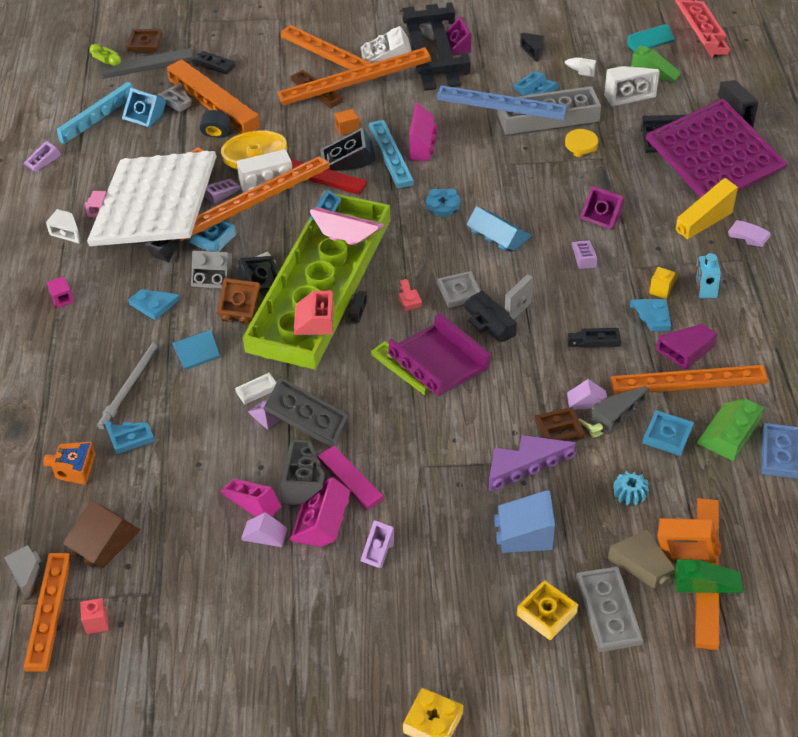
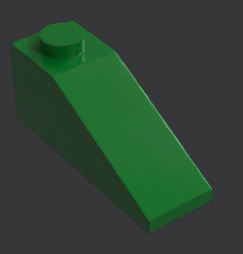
M677 559L674 573L676 593H743L740 572L702 560Z

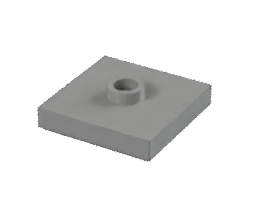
M471 271L437 279V285L448 308L464 305L472 295L481 291Z
M528 274L505 295L504 311L513 320L531 304L533 277Z

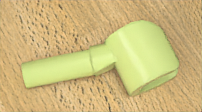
M578 419L580 424L589 430L593 438L603 434L600 431L603 429L600 423L592 426L584 420Z

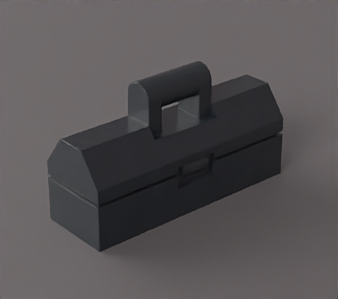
M483 290L472 295L465 302V309L472 315L468 321L480 333L487 330L500 342H505L516 336L517 323Z

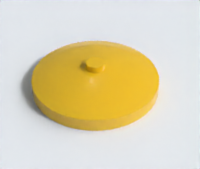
M272 131L242 133L224 143L221 148L222 160L229 167L238 169V160L284 149L287 151V142L281 134Z

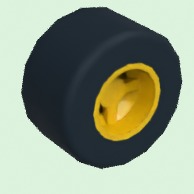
M205 111L202 115L200 131L208 137L225 138L228 135L231 120L229 116L221 111Z

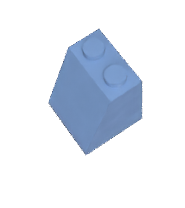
M543 491L498 506V514H494L495 527H499V532H496L497 545L501 544L502 553L553 550L555 522L550 491Z

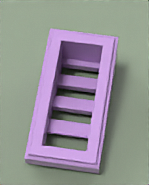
M46 141L24 162V165L36 172L57 159L61 153L57 147Z
M232 179L207 185L204 197L215 205L239 191L241 186Z
M590 240L572 242L578 268H596L597 256Z

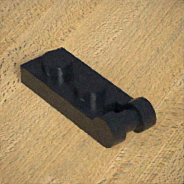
M200 51L191 60L192 64L196 67L200 65L226 75L235 67V61L205 51Z

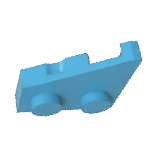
M144 289L139 290L128 299L129 305L154 320L180 300L178 294Z
M638 299L630 301V307L632 309L635 308L639 312V317L642 321L646 322L651 331L671 330L666 299Z
M105 422L116 455L155 442L148 423L138 422L134 424L123 422L122 425H112L111 422Z

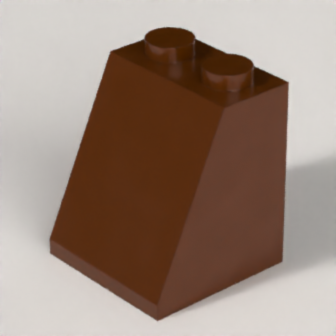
M90 500L63 541V544L70 547L68 552L76 557L80 555L85 557L83 562L94 568L95 565L104 568L141 529L99 503Z

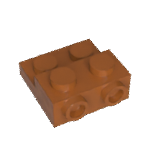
M224 278L217 308V314L221 317V320L232 322L233 319H236L242 324H250V321L253 320L258 311L259 304L257 302L261 287L260 283Z

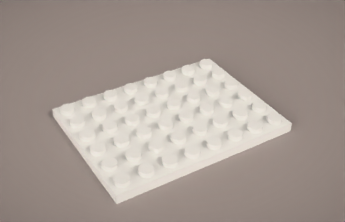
M215 151L188 152L166 156L156 155L154 157L125 158L120 160L104 203L99 210L87 240L89 246L191 238L216 159Z

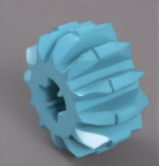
M627 471L624 475L619 474L613 485L614 496L618 497L619 503L625 501L627 506L630 503H633L635 506H637L638 502L643 503L649 493L648 480L644 479L643 474L637 476L635 471L632 474H629Z

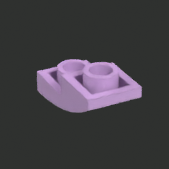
M738 220L728 231L730 237L745 239L747 245L763 247L771 236L770 232L759 226Z

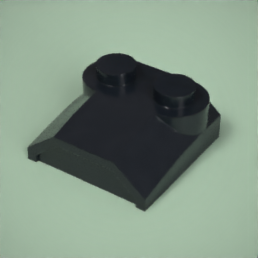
M273 256L240 258L238 262V273L242 281L258 282L261 285L260 292L269 291L278 275Z

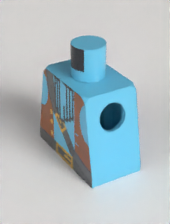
M709 253L706 256L698 257L694 272L699 298L718 297L721 272L717 256Z

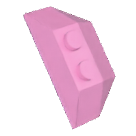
M318 207L310 211L324 235L330 236L329 238L332 240H346V243L352 245L364 241L384 227L382 223Z

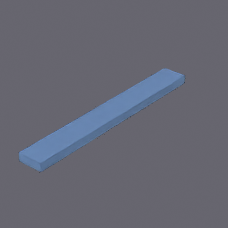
M440 86L437 93V100L559 120L565 119L568 107L567 105L448 86Z

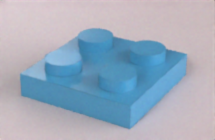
M655 410L642 443L681 456L693 429L694 422Z

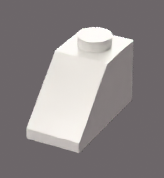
M57 209L46 222L49 234L80 243V235L72 213Z

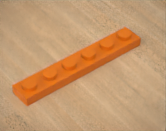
M70 553L48 554L24 663L25 672H48L72 559Z

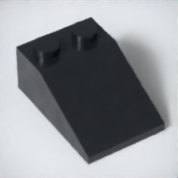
M363 127L320 149L321 157L329 163V170L332 171L362 168L376 161L373 141Z

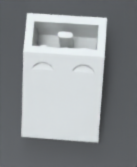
M401 26L391 29L384 35L378 36L373 41L365 43L361 46V52L364 60L375 63L411 52L409 38Z

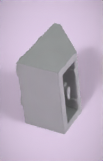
M192 251L191 287L222 288L224 278L230 279L232 253Z

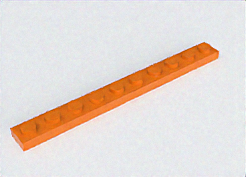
M421 48L278 91V98L282 106L430 62L431 56L426 48Z
M318 156L199 214L191 236L203 232L207 228L219 224L221 221L233 217L237 213L247 210L260 202H264L266 199L278 195L280 192L292 188L316 174L322 173L330 168L329 163Z

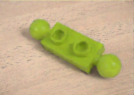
M92 44L90 46L92 56L105 64L118 66L121 63V57L117 52L107 47H101L99 44Z

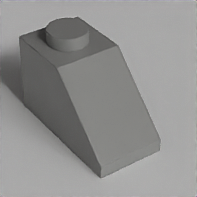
M27 545L4 557L10 572L26 599L31 597L41 574L38 564L41 562L38 553L36 551L32 552Z

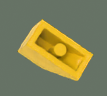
M658 267L651 279L649 294L667 299L679 277V273Z

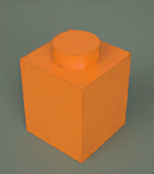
M353 109L334 113L335 126L340 136L359 130L360 117L358 114H355Z

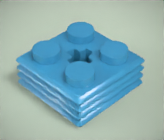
M221 221V223L191 236L188 239L190 240L189 243L210 252H219L236 235L235 225Z

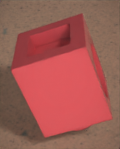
M103 598L80 602L81 621L86 634L108 631V615Z

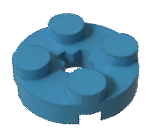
M452 188L431 189L426 198V208L429 212L430 210L434 212L435 216H451L454 211H458L460 208V197L456 190Z

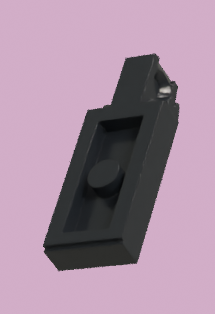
M619 328L581 329V331L576 333H568L567 344L570 347L581 348L621 347Z

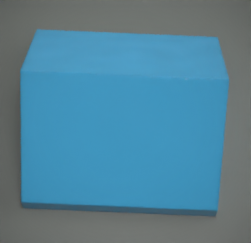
M211 330L172 343L184 370L220 358Z

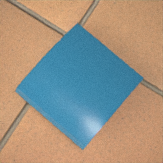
M533 71L514 84L513 88L521 95L526 96L554 92L559 86L558 82L546 80L545 74Z

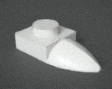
M571 58L565 61L567 66L578 71L580 75L593 77L595 74L596 60Z

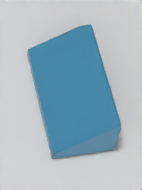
M327 189L315 208L318 207L335 212L341 198Z

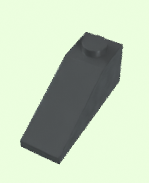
M644 386L604 398L600 403H596L593 406L591 422L594 424L600 423L603 426V430L611 434L647 400L648 387Z

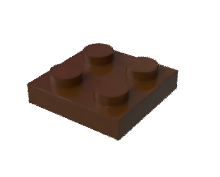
M132 29L127 44V51L135 53L158 52L163 35L162 29Z

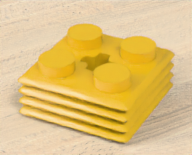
M543 580L517 606V616L547 639L552 640L577 614L578 604L549 582Z
M421 688L403 722V733L412 737H452L463 715V704Z

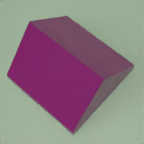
M460 16L446 31L453 56L460 55L463 52L471 53L472 34L463 17Z
M591 186L580 219L612 230L622 216L624 196Z

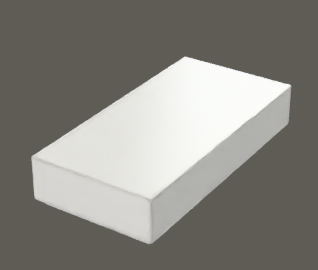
M267 373L236 387L235 390L245 405L271 393L276 381L270 373Z

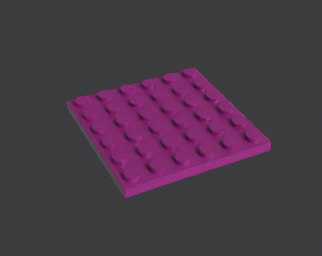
M724 98L646 135L648 142L700 198L724 178L738 187L737 192L785 169L787 163Z

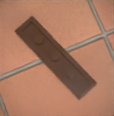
M304 70L291 76V81L297 85L317 80ZM334 91L314 96L330 109L343 102V98Z

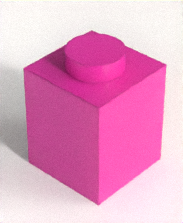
M64 276L46 282L50 296L57 308L74 302L71 289Z

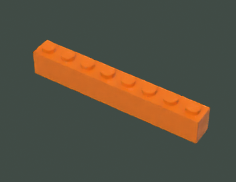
M181 59L167 66L168 77L175 85L180 83L182 89L209 110H218L225 113L231 120L230 126L242 134L260 128V117L256 112L223 90L218 84L212 82L208 77L201 74L200 71L193 68L189 63Z

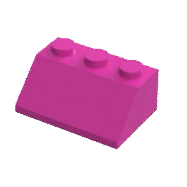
M415 103L410 129V160L430 161L431 155H434V145L432 144H436L438 124H435V117L419 103Z
M333 477L325 480L323 488L301 505L290 540L296 543L319 547L333 543L338 537V530L344 518L343 514L349 502L348 498L351 490Z

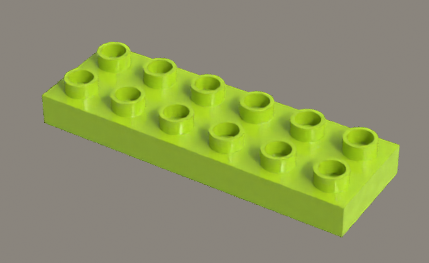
M335 194L341 198L335 212L384 224L382 229L356 245L348 244L343 239H330V236L322 233L316 221L309 218L243 336L245 353L316 370L391 221L390 205ZM313 291H333V334L294 335L296 304Z

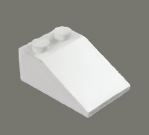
M626 66L607 69L604 96L611 106L656 97L659 70Z

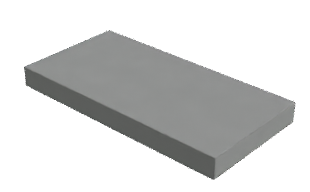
M619 566L576 573L578 586L599 652L643 645V638Z

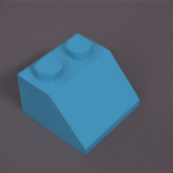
M130 88L122 119L151 127L162 116L167 99Z

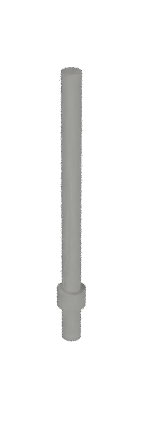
M152 343L115 399L110 406L105 408L103 416L97 424L99 429H104L106 426L105 422H109V420L114 418L117 408L157 350L158 346Z

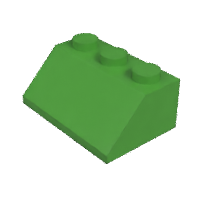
M748 399L724 403L697 444L734 461L759 425L764 407Z

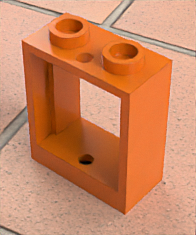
M660 518L657 537L660 548L669 561L677 562V559L716 563L717 554H721V542L718 541V529H714L713 520ZM674 540L706 541V543L674 542Z

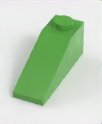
M639 46L633 53L631 67L658 69L660 79L673 83L681 74L678 69L655 50Z

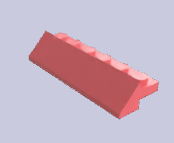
M675 0L710 57L713 59L714 54L728 55L730 48L725 42L727 35L704 1Z

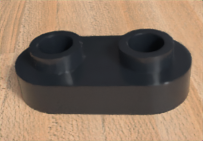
M359 290L358 293L354 294L353 307L350 306L348 311V317H351L352 322L359 323L367 303V291Z

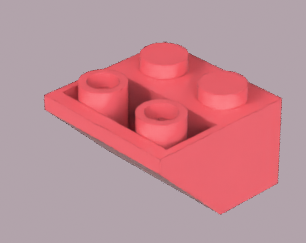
M313 291L296 304L294 335L333 334V291Z

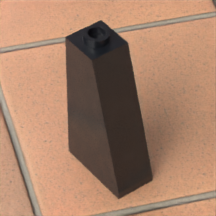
M736 80L720 82L718 93L720 99L724 98L753 128L759 103L758 100Z

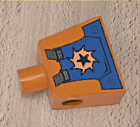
M92 442L60 444L55 455L46 454L44 456V466L52 467L57 479L86 485L95 457Z

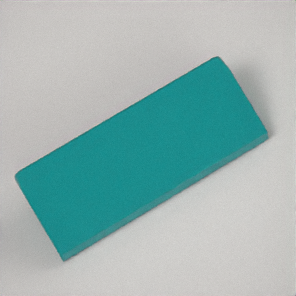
M665 24L628 35L627 45L635 52L639 46L653 48L673 42L675 39L669 25Z

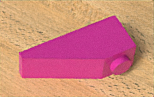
M234 478L220 490L221 494L255 517L265 512L273 517L281 508L272 487Z

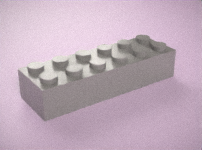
M591 86L517 97L567 105V113L564 120L498 110L500 123L505 135L599 122L601 104Z

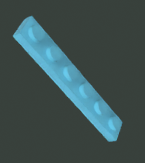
M129 82L125 83L57 128L59 141L63 144L67 143L125 104L130 88H133L132 84Z
M380 120L369 123V130L397 189L413 186L414 180L385 121Z

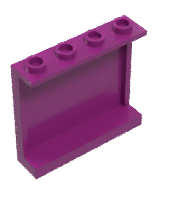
M441 313L435 316L434 325L399 343H396L392 338L389 339L388 354L391 358L400 363L404 369H407L438 397L489 369L491 354Z

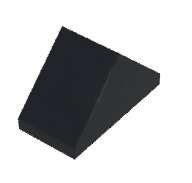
M521 33L520 47L535 62L539 61L544 49V36Z
M180 239L150 241L145 244V248L154 258L169 263Z

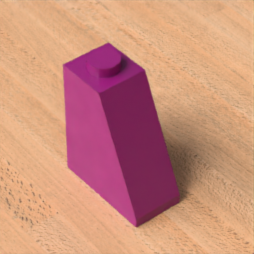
M704 324L660 335L656 350L686 370L715 346L717 333Z

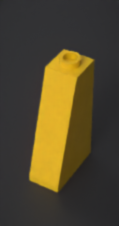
M726 178L721 180L678 216L676 231L686 239H690L732 214L738 187Z

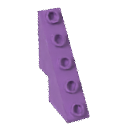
M521 435L519 451L494 448L489 476V491L498 490L504 485L517 482L521 478L536 474L542 469L553 467L559 462L572 459L576 455L575 442Z

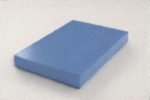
M763 423L761 474L798 479V427Z

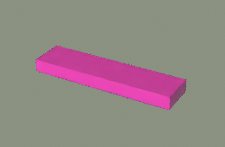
M335 446L318 455V460L341 484L351 490L350 493L367 511L384 500L383 495Z

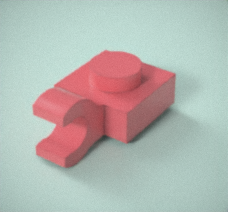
M407 279L400 280V290L402 293H399V300L404 311L422 307V301L417 290H410Z

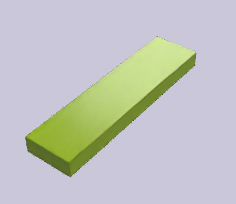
M386 341L371 351L373 357L423 395L430 392L421 381L417 380L400 363L391 358L388 354L389 344Z

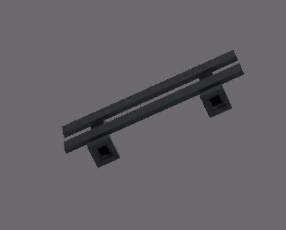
M446 3L445 8H439L438 4L426 5V10L415 11L414 7L402 8L403 23L407 26L413 51L425 48L419 24L430 23L441 59L416 66L417 74H420L424 91L437 89L433 74L445 73L448 87L461 86L457 71H463L464 75L470 74L471 62L468 52L461 53L459 58H453L443 21L448 20L449 24L455 22L453 3Z

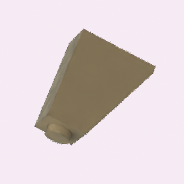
M647 530L610 546L609 560L653 589L660 586L665 587L673 581L675 567Z

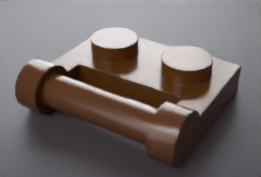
M573 407L535 415V423L542 438L562 441L584 438L583 428ZM570 428L574 429V431L561 433L553 436H550L549 434Z

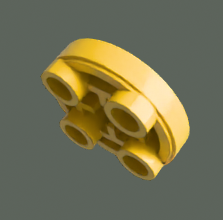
M575 129L566 135L565 146L573 152L574 156L581 157L583 154L597 151L598 137L590 130Z

